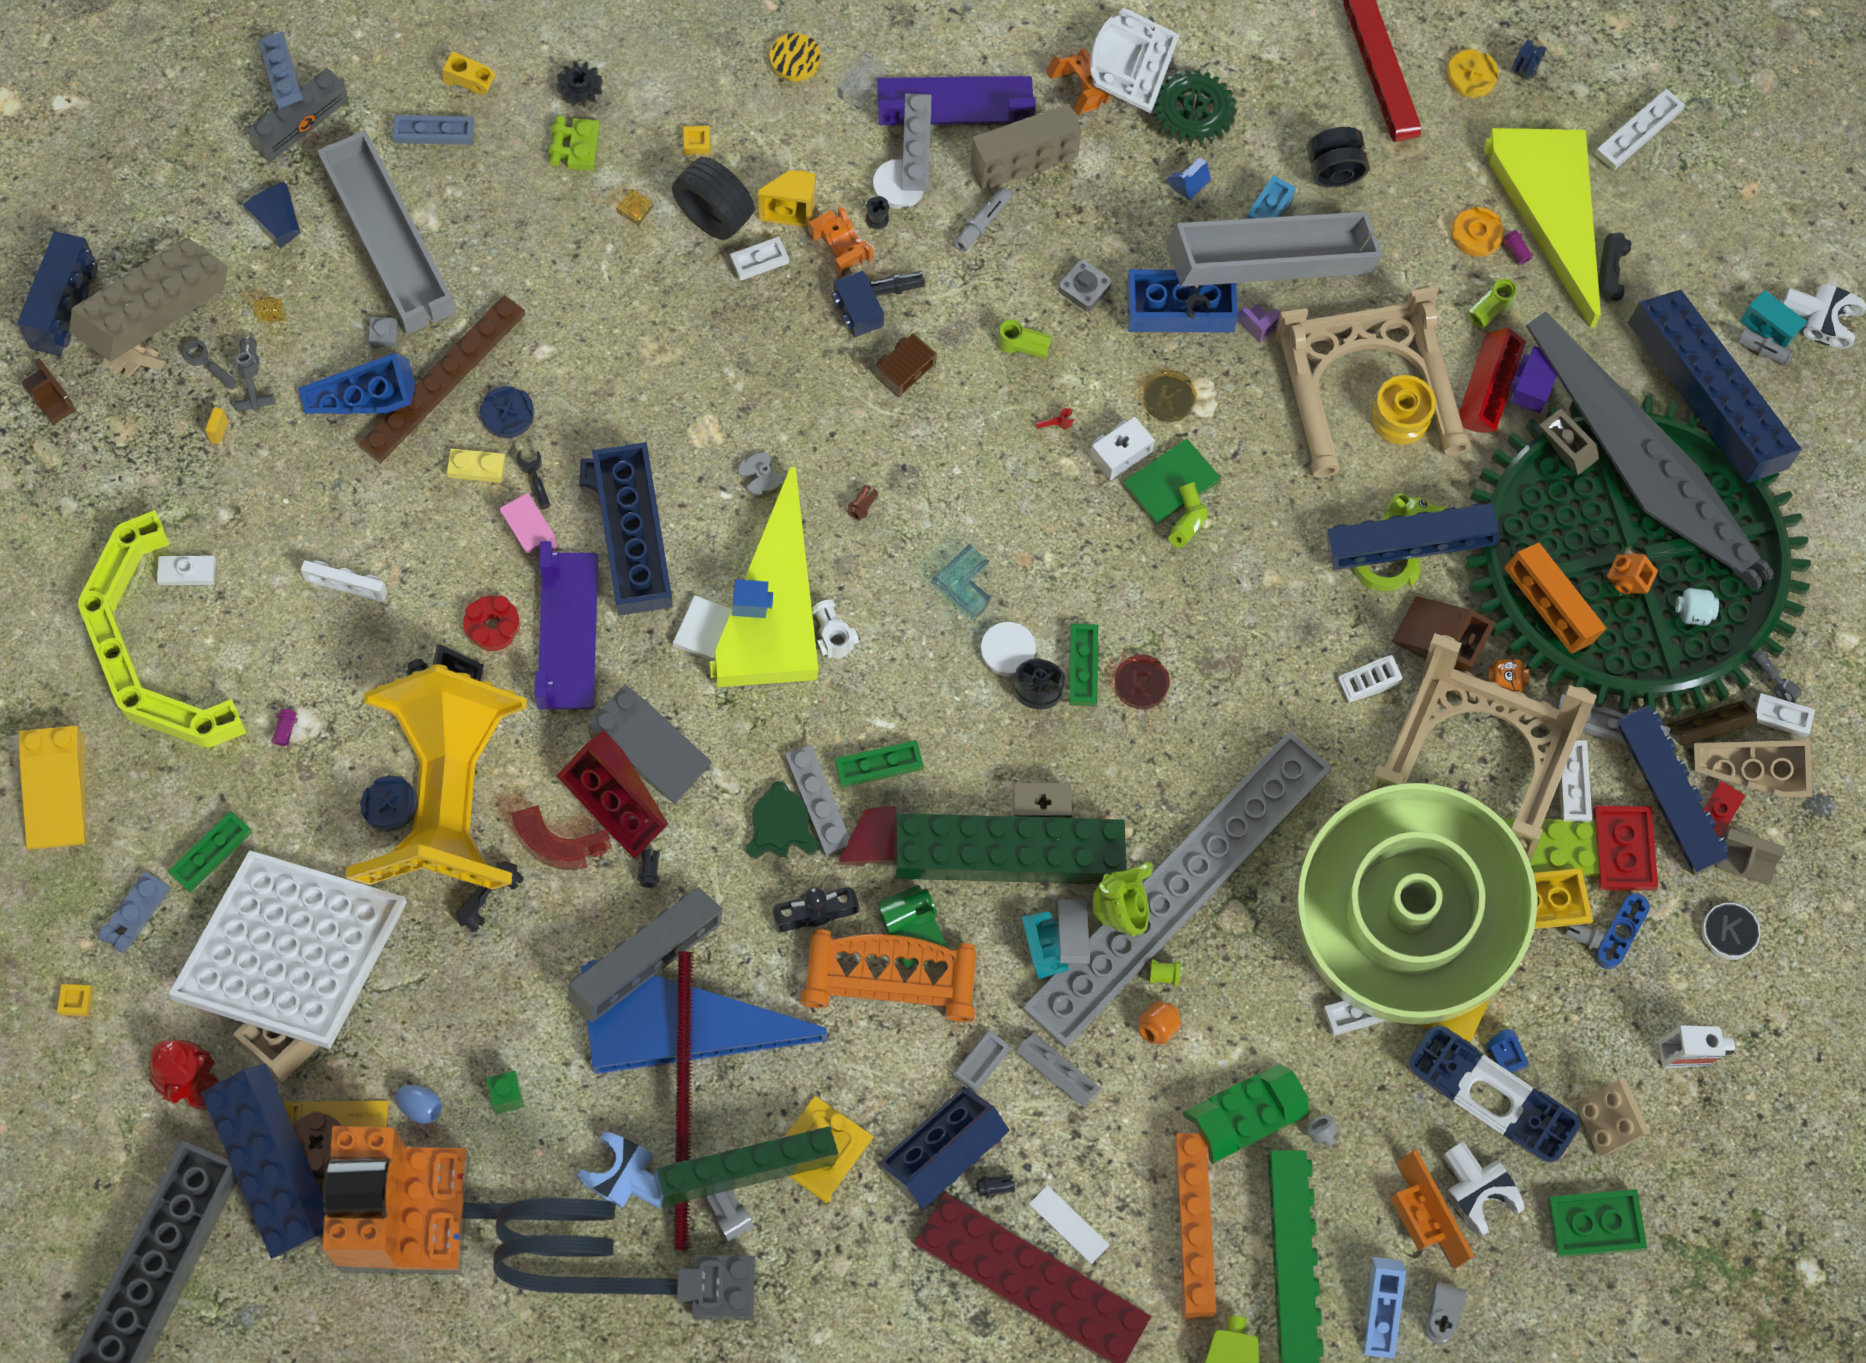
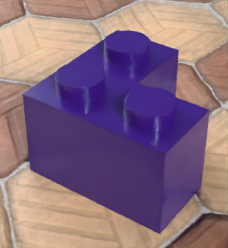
M1533 346L1530 355L1524 354L1509 390L1514 392L1510 402L1541 414L1557 375L1539 347Z

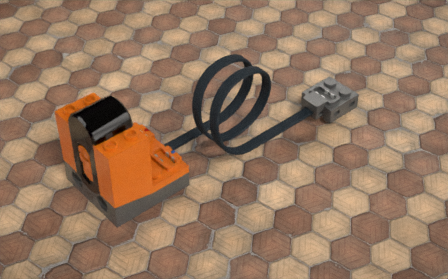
M333 1126L331 1152L326 1164L323 1186L325 1223L322 1249L341 1273L462 1275L465 1220L496 1219V1235L503 1243L494 1252L493 1270L498 1278L512 1286L547 1293L677 1295L678 1303L692 1304L693 1320L754 1321L755 1256L694 1255V1269H678V1279L563 1277L525 1273L509 1267L502 1261L510 1256L522 1253L554 1257L612 1256L614 1240L606 1237L574 1235L525 1236L504 1225L510 1220H613L616 1210L615 1202L578 1198H531L512 1203H467L470 1156L466 1148L405 1147L394 1127Z

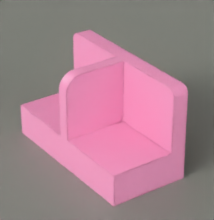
M529 493L500 508L501 514L512 530L515 541H519L526 553L540 547V541H551L553 549L557 548L554 533Z

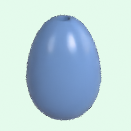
M406 1085L400 1087L395 1093L397 1107L406 1117L414 1122L421 1124L432 1123L441 1113V1099L431 1089L418 1085Z

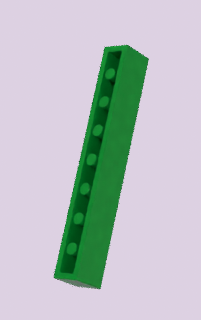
M1307 1150L1271 1151L1267 1160L1279 1363H1319V1357H1323L1324 1347L1323 1339L1318 1338L1317 1326L1322 1324L1321 1308H1316L1315 1296L1320 1294L1319 1278H1314V1266L1318 1265L1317 1248H1312V1236H1316V1220L1311 1218L1310 1207H1314V1189L1309 1188L1308 1177H1312L1313 1174L1312 1160L1307 1159Z

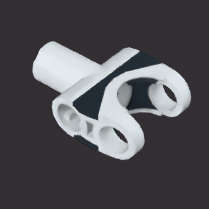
M1828 284L1819 287L1816 297L1789 288L1782 302L1807 320L1803 333L1808 339L1840 349L1852 347L1855 335L1839 322L1838 316L1849 317L1850 315L1858 317L1862 316L1866 310V303L1863 299L1847 290Z
M1465 1142L1456 1145L1442 1156L1459 1181L1458 1184L1446 1190L1447 1197L1460 1218L1476 1235L1482 1237L1489 1231L1483 1219L1485 1217L1482 1212L1484 1201L1489 1199L1498 1200L1505 1207L1508 1206L1514 1214L1524 1211L1522 1197L1513 1179L1499 1161L1495 1160L1482 1168Z

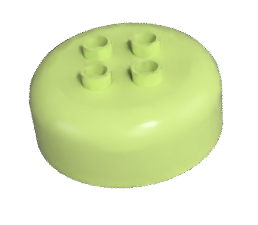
M1423 783L1398 784L1383 787L1356 798L1334 814L1320 830L1306 855L1297 891V922L1304 949L1312 965L1324 982L1343 1000L1353 1007L1383 1020L1405 1024H1430L1456 1018L1474 1010L1496 994L1508 981L1522 961L1534 932L1537 916L1536 883L1531 864L1522 844L1503 819L1489 807L1465 793L1448 787Z

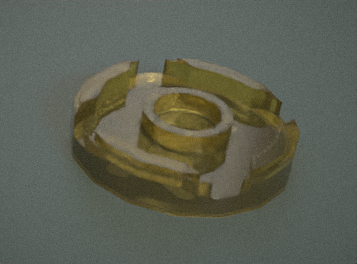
M1166 370L1157 375L1154 374L1148 379L1144 386L1142 399L1145 409L1151 416L1160 421L1175 422L1184 419L1191 413L1195 407L1197 393L1192 385V381L1186 375L1178 371Z

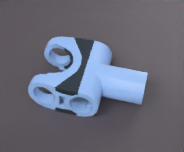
M603 1132L599 1140L611 1148L610 1151L615 1154L616 1161L614 1166L609 1171L600 1174L589 1173L581 1169L576 1177L599 1197L606 1201L615 1202L619 1208H623L630 1195L633 1194L660 1209L661 1203L654 1180L655 1176L646 1171L653 1155L626 1138L610 1132Z

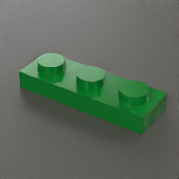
M1070 625L1069 705L1097 706L1099 625Z
M917 740L834 758L841 788L924 769Z
M230 811L172 866L168 873L184 889L191 893L253 832Z

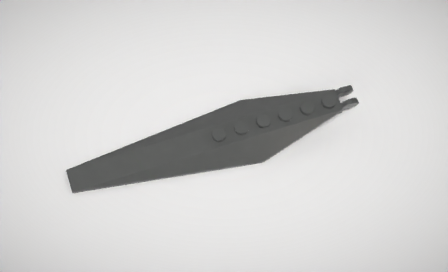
M1546 311L1528 323L1526 328L1641 509L1729 566L1753 590L1761 587L1762 579L1765 581L1773 578V570L1766 561L1760 560V556L1700 467Z

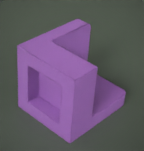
M1256 305L1250 310L1244 307L1240 311L1238 322L1260 343L1276 331L1280 313L1276 309L1267 313L1260 305Z

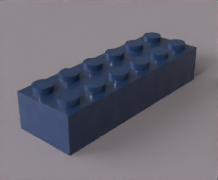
M647 442L592 450L618 616L673 608Z
M267 1064L244 1069L201 1092L270 1258L273 1259L290 1253L323 1237L325 1215L328 1218L332 1217Z

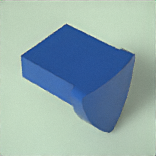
M1199 157L1183 173L1171 174L1166 179V182L1177 193L1190 201L1211 180L1208 163Z
M1503 1030L1484 1045L1486 1052L1489 1051L1493 1061L1511 1073L1527 1068L1530 1065L1514 1030Z

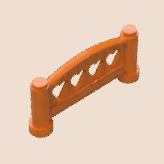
M816 929L813 935H811L805 990L801 991L800 1004L810 1008H828L830 996L943 1006L946 1007L945 1018L947 1020L973 1022L975 1008L972 1007L977 951H975V945L969 943H959L957 949L950 950L926 940L893 934H863L833 939L830 931ZM840 952H846L848 955L857 953L861 956V961L848 977L845 976L836 959L837 954ZM868 955H875L877 958L887 956L890 963L875 980L865 959ZM899 957L904 958L906 961L916 959L919 963L918 968L905 983L894 965V961ZM927 960H931L935 964L943 961L948 966V969L934 986L923 968V964Z

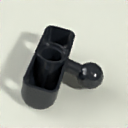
M811 887L799 899L779 903L773 907V917L777 932L779 933L807 926H821L831 920L852 916L860 912L856 892L851 887L824 892L819 887ZM847 895L848 901L844 903L840 902L837 898ZM791 909L792 914L784 916L781 911Z

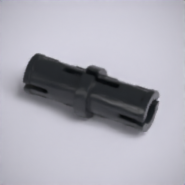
M920 270L919 272L903 275L895 273L892 277L870 280V285L876 296L895 292L896 295H899L905 290L924 288L925 279L922 277V270Z

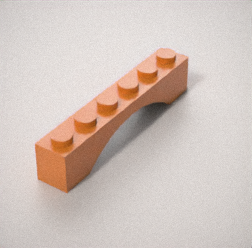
M1201 1133L1176 1134L1173 1147L1181 1235L1182 1319H1212L1216 1313L1207 1143Z

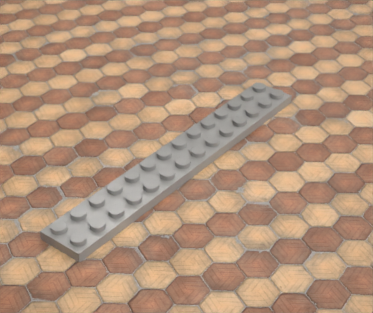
M1289 731L1152 875L1144 881L1143 886L1149 905L1147 930L1141 935L1132 937L1102 925L1089 938L1090 963H1068L1070 971L1055 974L1023 1007V1011L1066 1049L1331 772L1332 767Z

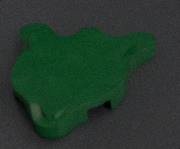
M777 781L772 783L768 792L757 801L753 809L754 836L747 846L748 856L756 859L767 852H771L779 857H786L791 845H796L808 855L817 853L819 844L809 832V815L805 802L797 794L789 790L784 782Z

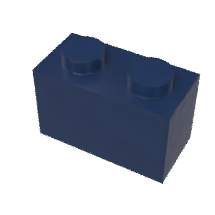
M863 270L834 281V292L831 293L833 303L836 308H841L844 326L847 330L851 329L854 337L884 327V312Z

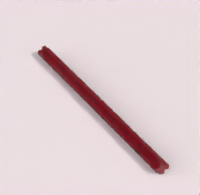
M678 951L676 1163L690 1160L688 1158H691L688 1155L691 1154V1152H688L691 1148L688 1147L691 1146L689 1144L691 1143L689 1141L691 1133L689 1132L692 1131L689 1129L692 1127L689 1125L692 1124V1122H689V1120H692L689 1118L692 1116L689 1114L692 1112L689 1110L692 1109V1107H689L692 1105L689 1103L692 1101L689 1099L692 1098L689 1095L692 1094V1092H689L692 1090L689 1088L692 1086L689 1084L692 1083V1081H689L692 1077L689 1076L692 1075L690 1073L692 1072L690 1070L692 1068L690 1066L692 1064L690 1057H693V1055H690V1053H693L690 1051L693 1049L690 1047L693 1045L690 1044V1042H693V1040H690L693 1038L690 1036L693 1034L690 1032L693 1031V1029H690L693 1027L690 1025L693 1023L690 1021L693 1020V1018H690L693 1016L690 1014L693 1012L690 1009H693L691 1007L693 1005L691 1003L693 1001L691 999L693 998L691 996L693 994L691 987H694V985H691V983L694 982L691 980L694 978L691 976H694V974H691V972H694V970L691 969L694 967L691 965H694V963H691V961H694V959L691 958L694 956L691 954H694V952ZM691 1201L674 1205L676 1207L674 1208V1211H676L674 1212V1226H676L674 1227V1249L677 1251H690L687 1250L690 1248L687 1246L690 1245L687 1242L690 1241L688 1239L690 1235H687L690 1233V1231H687L690 1229L687 1227L690 1224L687 1222H690L688 1220L690 1218L688 1216L690 1214L688 1212L690 1211L688 1203Z

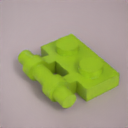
M557 116L555 124L551 128L553 140L548 150V155L550 156L549 164L557 167L560 165V159L568 160V169L594 171L600 120L573 118V126L566 127V118ZM563 139H571L570 148L562 146Z

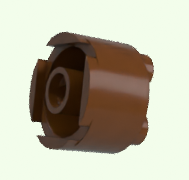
M312 1112L293 1124L315 1179L332 1178L339 1174L330 1160L333 1126L342 1125L334 1117L321 1112ZM320 1143L323 1145V1148L319 1150L315 1148V1145Z

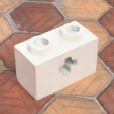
M1134 417L1128 422L1124 420L1117 424L1113 432L1107 436L1101 435L1092 443L1090 458L1111 481L1151 454L1155 440Z

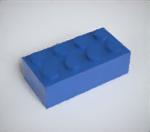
M1129 269L1126 284L1128 332H1235L1238 320L1236 283L1201 285L1199 294L1206 296L1210 301L1209 314L1204 306L1195 305L1192 308L1195 314L1194 319H1191L1186 314L1185 307L1187 299L1194 295V291L1190 286H1180L1175 270Z

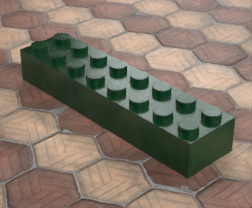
M897 813L893 823L894 879L1100 884L1105 874L1127 870L1125 820Z

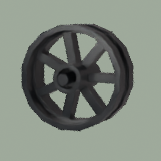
M1027 660L1017 667L1012 689L1014 697L1028 708L1041 710L1054 707L1061 700L1065 676L1058 665L1048 660Z

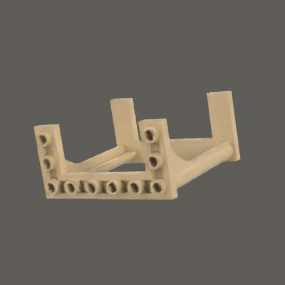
M1435 633L1420 679L1422 681L1386 766L1378 765L1369 792L1387 786L1406 784L1427 735L1444 719L1466 712H1480L1499 717L1510 723L1522 734L1533 756V778L1518 816L1511 828L1522 844L1530 862L1542 834L1541 826L1576 740H1580L1597 695L1592 694L1583 687L1570 685L1561 709H1556L1550 703L1538 702L1528 698L1524 693L1512 692L1500 687L1495 682H1486L1476 678L1467 671L1455 670L1454 667L1462 643L1457 642L1450 636H1441ZM1449 691L1459 695L1461 705H1451L1447 701L1446 692ZM1467 699L1475 701L1477 704L1469 703ZM1441 705L1445 711L1437 712L1436 709ZM1519 719L1529 722V724H1523ZM1539 726L1549 730L1550 733L1546 737L1535 738L1531 735L1530 731ZM1537 746H1545V753L1539 751Z

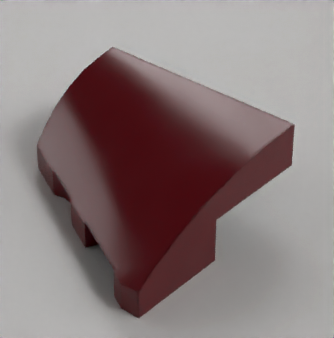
M896 806L875 807L862 812L857 822L858 824L852 832L843 854L839 858V865L893 864V823L896 817Z

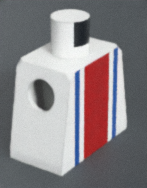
M1679 1026L1658 1040L1662 1069L1708 1066L1725 1055H1732L1735 1051L1733 1038L1723 1037L1721 1028L1715 1026Z

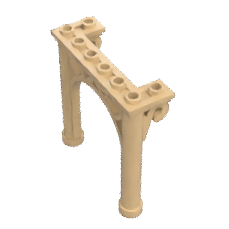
M1421 286L1411 290L1406 304L1398 305L1391 303L1382 308H1363L1358 312H1338L1332 316L1322 318L1313 316L1307 320V308H1289L1280 313L1274 340L1279 345H1282L1313 461L1311 468L1314 477H1329L1340 470L1320 397V378L1333 361L1345 354L1358 350H1385L1409 360L1419 370L1424 381L1434 392L1436 398L1434 417L1444 453L1449 456L1459 455L1471 448L1469 437L1464 433L1435 332L1437 313L1434 304L1438 294L1437 286L1429 288ZM1381 328L1379 338H1376V334L1366 332L1367 330ZM1400 328L1407 333V337L1398 343L1389 339L1386 331ZM1350 333V336L1343 339L1341 346H1339L1337 335ZM1413 339L1416 341L1419 354L1408 347ZM1327 341L1332 345L1333 349L1325 355L1312 350L1311 344L1313 342ZM1308 359L1319 363L1313 377Z

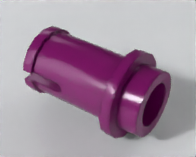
M1513 230L1503 237L1505 241L1504 246L1509 247L1518 265H1523L1533 258V254L1523 241V234Z
M280 709V712L276 714L275 718L278 720L271 740L273 744L283 747L289 746L293 726L298 722L296 712L289 709Z

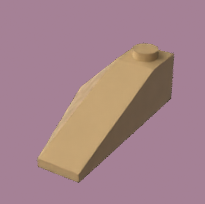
M1811 740L1694 743L1696 772L1780 797H1812Z

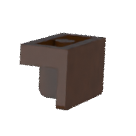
M39 358L35 360L39 371L23 380L21 384L51 424L55 425L75 412L76 409L67 393Z

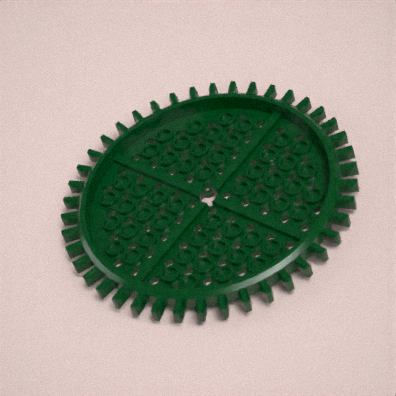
M1646 395L1641 408L1700 467L1750 543L1757 545L1758 549L1755 550L1760 556V560L1766 561L1773 570V578L1765 581L1762 579L1761 587L1753 590L1742 578L1736 579L1733 577L1732 573L1734 572L1729 566L1641 509L1620 474L1613 470L1615 466L1572 401L1569 406L1572 420L1596 443L1599 456L1597 461L1577 475L1562 459L1558 460L1554 457V454L1558 453L1541 430L1539 424L1532 418L1525 427L1534 438L1532 442L1527 444L1515 432L1509 436L1507 443L1519 453L1514 459L1498 448L1494 452L1492 460L1506 469L1503 474L1499 475L1488 468H1483L1479 479L1495 487L1493 494L1481 489H1473L1470 500L1477 503L1493 504L1499 531L1498 545L1481 548V556H1468L1463 563L1465 569H1484L1485 577L1471 580L1469 585L1470 592L1489 589L1492 599L1480 603L1477 609L1478 613L1486 614L1498 609L1503 619L1496 622L1491 635L1496 636L1507 629H1511L1517 637L1506 650L1507 655L1511 656L1525 646L1534 655L1528 660L1525 669H1529V673L1536 670L1538 665L1543 662L1553 669L1547 678L1546 687L1551 689L1558 683L1562 675L1574 681V687L1586 686L1597 690V697L1594 702L1595 707H1602L1606 701L1607 693L1620 696L1619 712L1625 714L1631 706V698L1643 699L1644 707L1649 705L1652 711L1656 710L1657 706L1655 698H1667L1668 708L1673 716L1678 715L1681 710L1679 696L1688 693L1696 710L1703 709L1706 700L1701 689L1708 686L1711 687L1720 702L1725 701L1729 696V692L1722 680L1730 676L1741 690L1747 688L1751 681L1740 669L1745 663L1762 676L1765 671L1753 657L1754 653L1762 648L1770 655L1778 658L1785 648L1772 640L1769 635L1772 631H1775L1790 639L1797 628L1779 618L1782 612L1799 618L1805 609V606L1787 600L1789 592L1805 595L1810 587L1809 583L1792 580L1791 571L1806 572L1811 566V560L1791 558V549H1802L1809 542L1808 536H1788L1786 528L1797 526L1802 520L1801 513L1782 516L1779 510L1780 506L1786 505L1792 498L1791 491L1772 496L1768 486L1774 484L1780 475L1779 472L1746 483L1710 433L1696 427L1699 418L1694 412L1690 414L1687 423L1674 419L1677 411V402L1671 400L1665 409L1664 416L1652 413V396ZM1555 407L1549 409L1546 415L1547 419L1557 412ZM1587 473H1593L1596 478H1590ZM1562 478L1569 479L1570 483H1564ZM1536 483H1541L1544 486V488H1538L1536 486ZM1621 492H1627L1630 497H1624ZM1733 495H1738L1741 500H1735ZM1595 497H1601L1604 502H1598ZM1570 502H1575L1578 505V507H1572L1570 505ZM1544 507H1549L1552 512H1545ZM1518 513H1524L1526 518H1520ZM1629 516L1637 517L1638 521H1632ZM1741 519L1748 520L1749 524L1742 523ZM1604 521H1609L1612 524V526H1606L1604 524ZM1578 526H1583L1586 532L1579 531ZM1552 532H1558L1560 537H1554ZM1664 535L1671 536L1672 540H1666ZM1525 537H1532L1534 542H1528ZM1638 540H1643L1646 543V545H1640L1638 543ZM1505 542L1507 543L1508 547L1503 548L1500 546L1499 543ZM1537 543L1542 545L1568 580L1576 583L1575 589L1607 628L1593 644L1572 654L1558 639V636L1525 594L1524 597H1518L1515 594L1516 591L1522 592V590L1504 569L1517 552ZM1612 545H1617L1620 551L1613 550ZM1628 548H1634L1636 551L1645 554L1658 570L1648 593H1630L1635 595L1637 600H1631L1628 597L1629 594L1617 591L1607 577L1617 554H1625V550ZM1586 551H1592L1594 556H1588ZM1698 554H1704L1706 559H1700ZM1560 556H1565V557H1567V558H1568V561H1567V562L1562 561V560L1560 559ZM1672 559L1679 560L1680 565L1674 564ZM1594 575L1601 576L1602 581H1597ZM1706 579H1713L1715 584H1709ZM1684 583L1689 588L1710 590L1723 606V609H1718L1717 618L1711 620L1707 626L1684 623L1681 620L1680 613L1675 612L1677 597H1682L1685 591L1680 584ZM1654 589H1660L1663 594H1656ZM1741 598H1747L1749 600V603H1743ZM1602 600H1608L1611 605H1604ZM1663 614H1669L1671 619H1665L1663 617ZM1524 616H1529L1532 621L1528 622ZM1636 619H1642L1645 625H1639ZM1610 625H1617L1619 630L1615 631L1611 629ZM1723 628H1729L1732 633H1726ZM1697 633L1704 634L1706 639H1700ZM1672 638L1677 639L1680 644H1679V645L1673 644L1672 641H1671V639H1672ZM1645 644L1652 645L1653 650L1646 649ZM1618 650H1625L1627 652V655H1621ZM1592 655H1598L1601 661H1595ZM1706 658L1713 659L1714 664L1707 663ZM1680 663L1686 664L1688 669L1683 670L1680 667ZM1653 669H1659L1662 675H1656ZM1631 674L1635 679H1628L1627 675Z

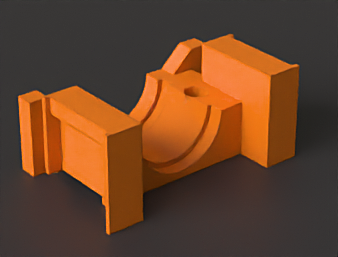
M1085 47L1080 49L1077 56L1071 53L1069 57L1059 59L1055 54L1046 70V74L1050 79L1075 73L1079 76L1082 83V91L1073 108L1078 116L1082 113L1098 110L1102 102L1104 104L1109 103L1113 96L1094 86L1090 65L1091 55Z
M843 206L838 208V218L829 209L828 212L808 221V235L813 242L823 237L837 257L835 259V272L840 279L842 278L843 271L858 263L863 265V258L867 259L868 262L874 260V249L865 240L861 241L858 238Z

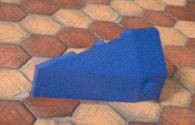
M393 353L299 387L298 389L305 414L390 413L411 405L415 381L409 359L400 354Z

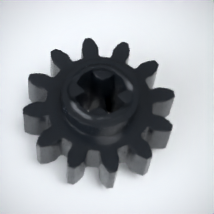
M576 61L573 62L572 69L568 66H563L564 74H557L558 83L556 84L557 92L561 93L562 101L570 98L571 106H575L577 101H581L583 107L586 106L587 99L595 103V94H602L601 85L603 84L602 76L598 75L597 67L589 70L588 62L579 67Z

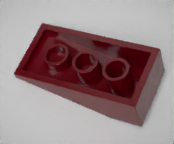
M602 731L587 742L556 776L634 859L669 825L625 752L605 731Z

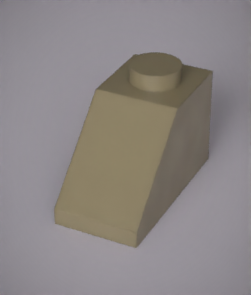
M1561 408L1539 425L1560 458L1577 475L1599 459L1596 443Z

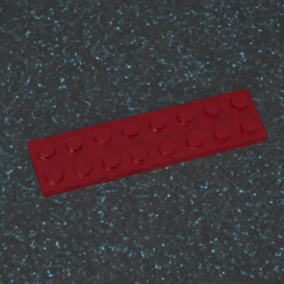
M946 1193L940 1199L914 1243V1246L1108 1363H1126L1152 1317Z

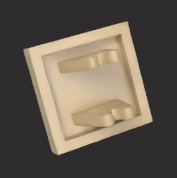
M140 343L111 362L104 358L102 368L108 369L112 364L110 373L113 375L122 372L125 368L123 377L129 378L141 365L161 370L166 361L158 356L159 350L147 343L145 345Z
M1626 1078L1619 1079L1575 1103L1598 1157L1606 1156L1650 1134Z

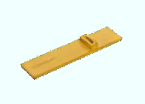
M389 1101L283 1102L292 1125L300 1118L312 1112H321L334 1117L342 1126H388Z

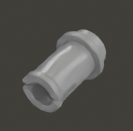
M1583 924L1569 926L1580 931V933L1569 928L1565 935L1566 937L1588 945L1590 950L1592 947L1598 950L1604 937V933L1599 932V928L1595 930Z

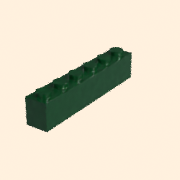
M831 1126L659 1167L656 1168L654 1180L661 1207L832 1166L836 1163L838 1150Z

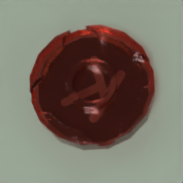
M1148 655L1129 657L1128 660L1118 666L1114 677V688L1119 699L1127 706L1135 709H1150L1159 705L1166 697L1170 686L1167 669L1161 665L1158 659Z

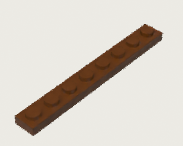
M503 295L415 385L412 404L388 413L359 443L360 449L381 464L525 316V310L506 295Z

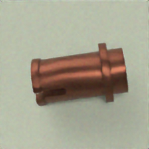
M864 485L854 502L848 504L847 513L853 519L860 521L862 518L867 517V510L879 495L874 488L870 495L866 496L872 486Z

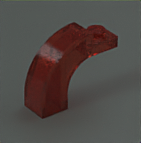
M539 805L511 813L517 835L523 847L532 857L549 867L562 870L588 868L585 857L590 855L591 857L602 856L607 853V850L612 849L607 829L576 839H565L554 835L548 830L543 821Z

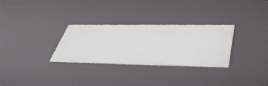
M1048 1185L1029 1203L1091 1264L1110 1246Z

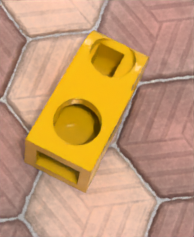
M454 51L451 52L442 69L443 83L451 86L456 84L466 89L469 88L479 95L487 94L496 76L494 71L486 65Z

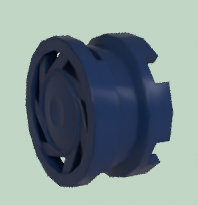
M1527 39L1513 63L1511 72L1515 74L1521 73L1524 75L1523 78L1531 80L1547 48L1542 45L1538 47L1534 45V41Z

